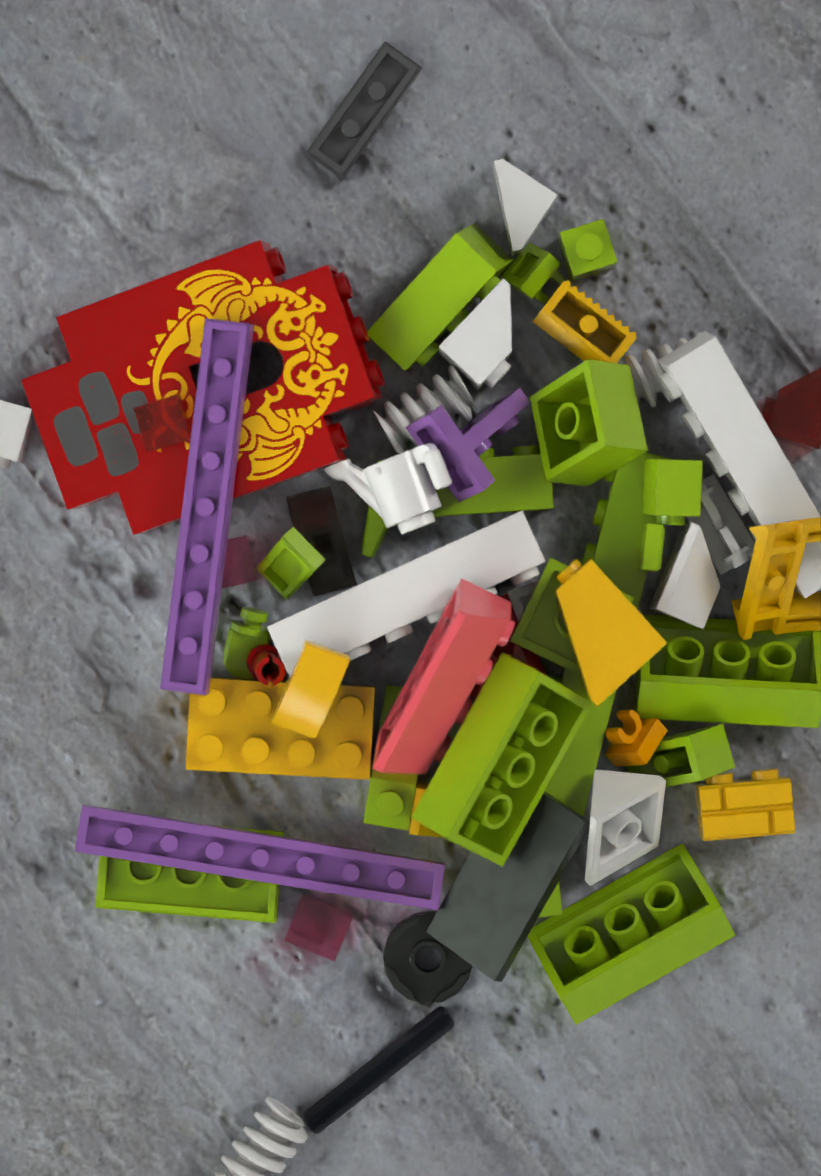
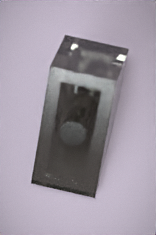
M331 486L286 497L292 526L326 559L308 579L313 597L357 586Z

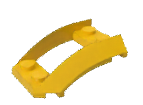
M821 517L748 527L756 537L743 597L731 600L739 636L742 640H749L752 638L753 632L772 630L775 635L802 631H821V592L816 591L807 598H803L794 591L806 543L821 541Z

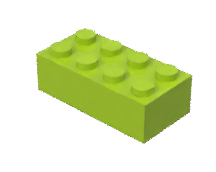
M502 652L411 818L444 838L503 867L593 703L536 669Z

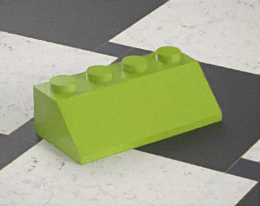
M642 614L667 644L636 671L635 709L640 718L819 728L821 720V631H802L775 635L772 630L753 632L751 639L742 640L739 636L735 619L708 618L704 629H701L670 616Z
M681 843L562 910L563 915L551 916L533 926L527 938L560 1000L577 1025L736 935L721 905L686 847Z

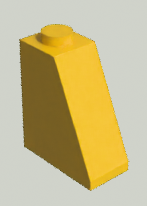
M576 558L556 576L561 585L554 592L588 698L594 705L599 706L663 648L667 642L592 559H588L582 565Z

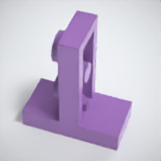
M518 388L494 401L461 430L458 429L446 410L440 405L415 419L406 429L418 446L432 443L440 450L452 480L448 488L458 502H461L484 491L495 481L478 456L492 446L491 441L488 439L491 435L496 433L497 436H501L520 422L516 414L525 408L530 401L521 388Z

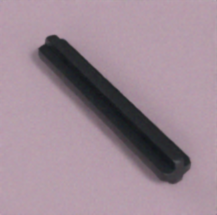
M442 1006L437 1007L320 1099L303 1114V1120L308 1128L315 1134L321 1133L454 1027L455 1024L451 1015Z

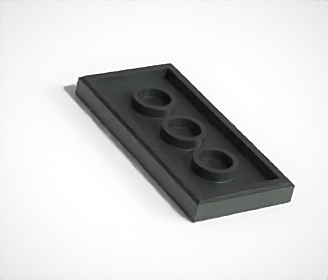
M544 791L503 867L472 851L470 852L426 932L493 981L502 982L585 836L590 821Z

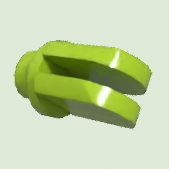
M242 607L240 617L244 621L233 620L231 622L223 651V662L226 670L233 676L240 679L253 678L247 669L246 659L252 648L261 644L270 645L272 638L267 627L261 625L267 622L268 612L251 607Z

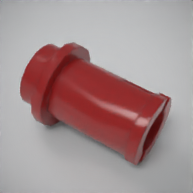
M261 644L251 649L246 659L247 669L250 674L264 685L268 686V681H271L273 686L279 684L285 677L286 669L277 648L269 644ZM270 658L272 660L270 666L262 669L265 664L269 663Z

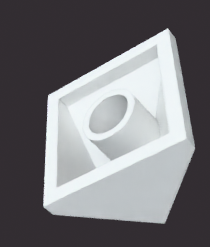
M692 522L682 525L648 608L704 629L721 586L699 525Z
M594 770L584 880L590 886L659 846L666 780L661 776Z

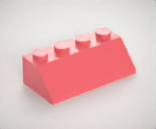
M462 578L460 579L378 732L373 763L374 770L381 773L426 774L433 760L441 762L451 743L452 738L447 735L454 722L462 724L469 712L473 699L468 697L475 683L482 686L490 674L494 661L489 658L497 644L504 647L515 626V621L511 620L512 602Z

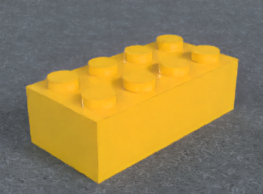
M211 676L208 695L189 694L185 770L370 780L376 685L340 684L327 716L314 739L271 723L287 682L286 680H282L274 686L271 681H268L267 686L258 679Z

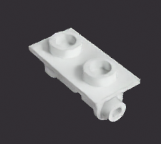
M712 474L702 480L700 517L686 516L689 523L692 522L701 527L712 562L720 575L732 568H737L749 561L753 554L755 542L715 475Z

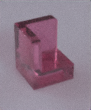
M245 535L228 539L222 588L258 581L259 577L250 537Z
M304 894L300 899L284 941L335 961L351 924L353 913Z

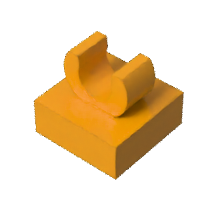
M634 710L618 711L616 715L622 721L623 726L621 728L606 729L605 735L611 742L610 747L605 753L606 757L615 767L647 765L668 730L658 718L641 719Z

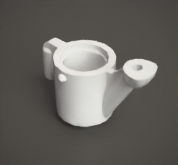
M432 443L423 444L412 450L395 455L366 469L352 464L350 459L324 468L326 474L331 478L344 481L384 520L386 528L398 525L401 535L436 522L432 511L442 507L435 489H443L452 483L440 450Z

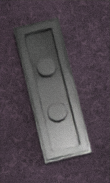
M385 41L308 148L306 155L344 181L422 71V67Z

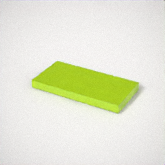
M221 826L284 837V831ZM99 855L95 908L276 923L280 885Z

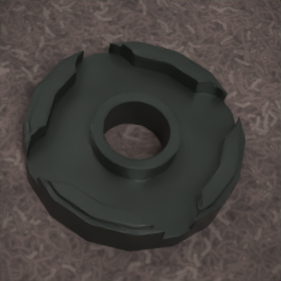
M432 911L414 913L398 922L388 935L383 952L385 974L393 988L405 998L423 1003L443 1002L458 994L469 980L472 970L470 963L426 932L436 915V912ZM423 946H434L442 955L440 964L432 970L422 969L415 961L416 952Z

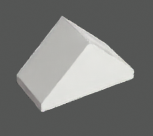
M500 159L494 161L493 171L511 256H515L523 251L554 204L557 194L506 160Z

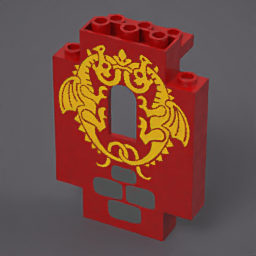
M258 240L56 317L71 361L24 378L21 382L67 510L80 509L119 494L133 535L143 534L181 520L197 383L191 366L200 363L205 318L253 324L252 344L260 341L271 343L279 350L283 359L282 374L275 383L245 396L233 501L346 460L343 451L349 448L346 434L340 422L333 423L331 416L347 410H358L372 405V401L382 398L379 387L385 385L376 359L369 361L363 344L369 342L365 324L360 315L354 317L348 299L353 298L354 295L346 273L344 271L338 273L336 267L325 265L283 281L281 275L287 273L279 249L277 247L271 249L270 243Z

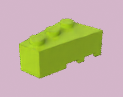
M476 223L469 225L457 232L372 325L367 331L368 336L403 370L407 371L416 363L423 368L438 353L439 345L436 342L447 330L452 333L470 314L467 309L478 298L483 300L500 283L499 275L514 259Z

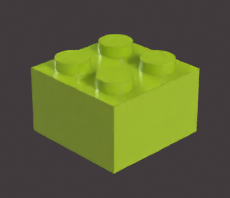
M587 359L530 396L546 482L589 486L648 451L630 365Z

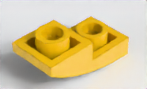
M305 640L290 679H287L271 723L315 739L341 684L350 661L349 655Z

